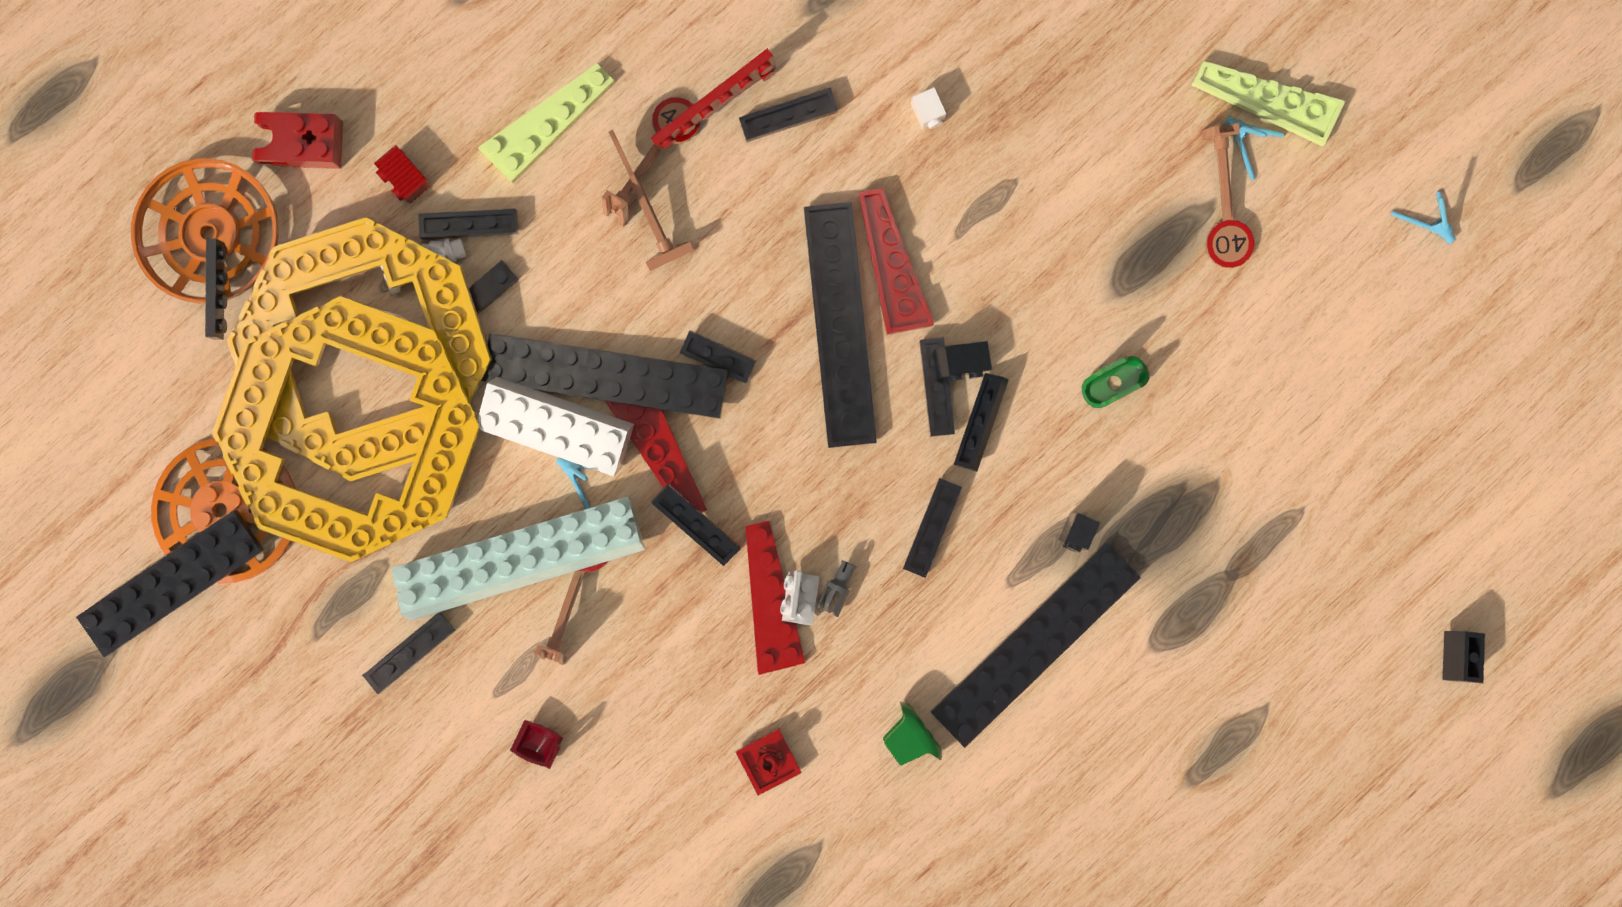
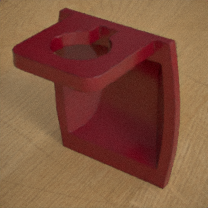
M524 720L510 751L528 762L550 769L559 752L563 737L541 724Z

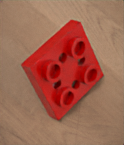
M780 728L735 751L758 796L802 773ZM761 747H765L766 749H762V750H761L762 753H760V751H759L760 748H761ZM779 752L783 754L782 759L777 758V756L781 758V754H779Z

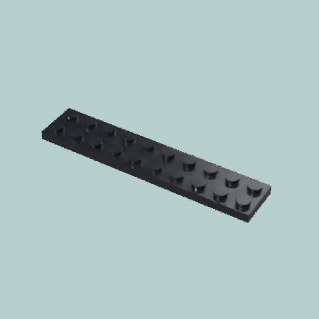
M852 202L804 207L828 448L875 444L877 440Z
M489 333L487 346L492 361L482 382L488 383L495 377H500L538 391L721 419L728 370Z
M1105 542L930 712L965 748L1141 577Z

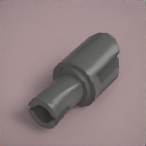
M844 560L841 561L842 563L834 580H828L816 606L819 609L824 608V611L827 613L832 612L836 617H839L850 590L847 585L857 567Z

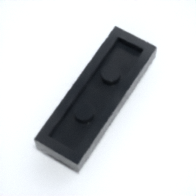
M692 330L688 332L680 351L681 354L711 368L728 370V376L745 384L756 363V360Z

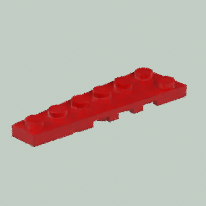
M768 48L653 135L650 139L659 151L663 148L665 150L670 148L678 137L691 132L695 125L709 118L715 111L759 80L766 81L771 78L776 69L772 53Z
M883 188L859 192L858 195L886 335L934 326L932 316L919 287V282L913 271Z
M605 401L616 418L634 424L630 439L663 487L669 483L701 513L707 511L708 509L663 411Z
M770 521L746 526L758 675L806 662L796 623L782 621L783 614H781L780 609L786 594L784 589L785 580Z

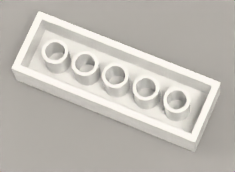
M495 377L487 383L478 416L479 430L611 476H615L622 467L634 424L500 377Z

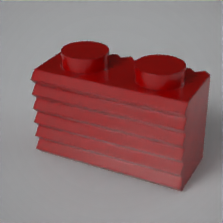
M397 145L392 147L374 163L378 168L376 174L384 183L389 181L394 188L391 191L400 201L405 199L408 203H412L432 186Z

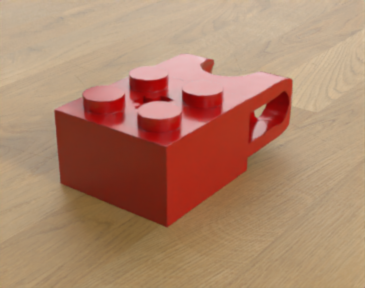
M256 112L254 114V123L262 129L271 130L273 135L269 145L253 150L252 161L268 166L341 169L343 121L335 114Z

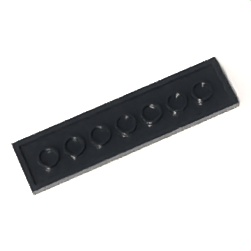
M234 510L76 616V618L102 656L106 657L265 550L239 512Z

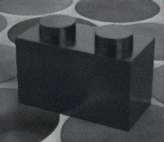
M988 341L950 345L933 350L938 379L948 378V382L962 380L963 375H969V379L984 377L983 372L992 370Z
M1070 513L1058 540L1064 542L1062 547L1073 552L1080 553L1081 550H1089L1100 522L1080 513Z
M1444 631L1442 680L1483 683L1485 633Z

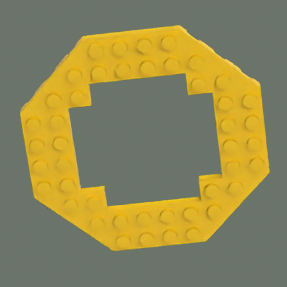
M367 217L273 247L264 269L261 270L253 286L254 290L249 300H246L238 316L239 320L234 330L230 332L227 338V343L236 366L246 339L257 336L276 325L299 316L292 294L382 266L389 288H395L410 282L414 283L427 326L437 332L469 402H471L492 358L462 266ZM290 370L266 438H270L281 446L307 457L312 462L340 474L349 481H354L413 462L432 409L424 406L338 434L331 411L307 418L292 371Z
M339 296L324 305L317 306L296 318L285 321L244 341L212 435L221 447L224 454L223 458L239 485L238 489L246 505L249 506L258 529L353 562L448 518L475 444L480 424L435 330ZM326 344L416 376L417 379L409 401L432 409L400 500L378 492L374 496L368 514L277 482L285 458L262 450L294 358L318 366Z

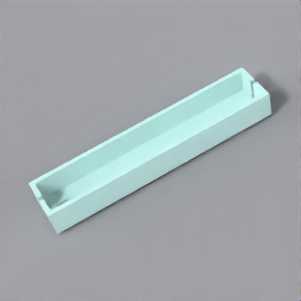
M625 497L393 567L391 570L395 589L399 591L396 595L400 614L410 621L643 551L645 547L638 527L639 524L634 505L629 497Z

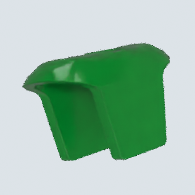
M1125 356L1085 379L1081 386L1083 397L1093 408L1105 407L1144 387L1150 379L1147 366L1139 357ZM1111 376L1120 378L1121 387L1118 390H1112L1108 387L1107 382Z
M899 701L902 718L883 736L884 744L899 765H904L925 754H931L937 759L942 760L940 745L925 727L913 707L906 702Z

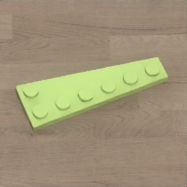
M1206 61L1201 63L1191 84L1320 146L1326 144L1345 103L1341 99L1319 93L1313 94L1303 91L1302 88L1281 85L1273 80L1267 81L1256 78L1255 75L1245 72L1241 73L1237 70Z
M595 64L483 143L478 149L514 183L615 83L614 79L598 64Z

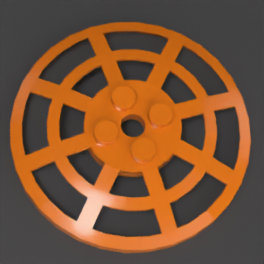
M197 158L183 161L167 168L146 186L133 212L131 242L139 267L157 288L168 295L186 302L206 304V297L182 293V290L190 280L206 283V276L194 273L201 262H206L204 231L208 227H213L214 236L212 238H217L225 243L228 249V256L233 251L245 256L236 267L227 272L228 281L224 290L227 301L243 294L254 286L261 270L264 269L269 259L272 248L278 244L279 222L276 208L270 195L252 174L224 160ZM199 168H218L232 172L228 186L218 183L199 184L193 170ZM184 174L189 187L176 194L167 206L153 200L155 194L168 181L177 175ZM242 177L259 191L268 207L255 212L250 202L237 191ZM219 191L225 194L220 205L206 203L202 192ZM191 195L193 196L196 204L195 207L187 211L185 215L175 211V208L184 199ZM234 198L244 206L248 216L236 220L229 212ZM150 208L161 214L158 226L159 244L144 247L142 227L145 213ZM271 217L273 237L269 253L266 257L256 252L260 238L259 222ZM169 219L179 223V239L167 242V226ZM252 225V240L250 248L238 243L240 229ZM183 248L192 257L185 269L176 262L170 251ZM162 254L168 265L180 275L172 287L156 274L147 257ZM251 260L262 265L258 273L248 283L231 292L230 278L239 274Z
M214 438L201 441L182 451L167 465L158 479L152 498L151 521L155 537L166 556L171 553L169 548L179 541L182 545L189 541L186 538L188 535L196 530L201 533L234 510L239 512L247 525L249 523L255 524L253 520L255 518L238 489L239 485L233 483L234 475L231 474L225 460L214 459L201 464L195 451L219 445ZM262 448V450L271 453V452L268 451L267 449ZM186 457L191 470L180 479L173 493L162 490L164 481L171 470ZM283 465L277 482L282 481L283 484L296 488L290 473ZM226 466L222 481L209 482L204 470L212 467ZM195 476L201 488L193 498L182 496L181 492L185 485ZM159 500L170 502V520L174 533L166 539H163L158 523ZM220 503H223L227 508V512L223 517H219L216 514V507ZM178 505L190 508L192 521L182 528L178 521ZM259 529L255 536L259 543L263 541L268 532ZM282 537L276 549L262 563L254 557L247 562L251 568L250 570L226 576L217 583H236L262 574L283 556L292 541Z

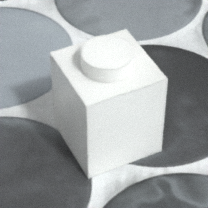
M935 88L912 97L911 105L922 129L927 127L934 129L943 124L942 121L945 119L946 112Z

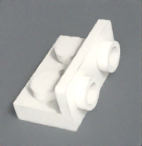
M798 570L788 573L784 581L785 599L782 601L780 609L781 614H783L782 621L813 625L819 576L804 574Z

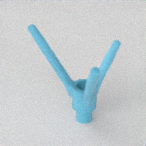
M1229 116L1224 124L1229 126L1239 123L1240 133L1235 134L1234 138L1239 145L1250 179L1254 180L1255 175L1243 139L1248 133L1262 137L1267 135L1284 137L1285 134L1251 126L1240 119L1235 120Z
M1441 191L1436 193L1441 218L1432 225L1396 211L1391 212L1392 216L1426 228L1433 233H1438L1440 237L1445 239L1447 244L1456 240L1452 233L1454 229L1447 219L1446 206Z
M558 457L556 464L561 466L562 471L568 474L567 476L572 481L585 509L591 508L577 481V477L584 481L588 479L582 473V469L588 467Z

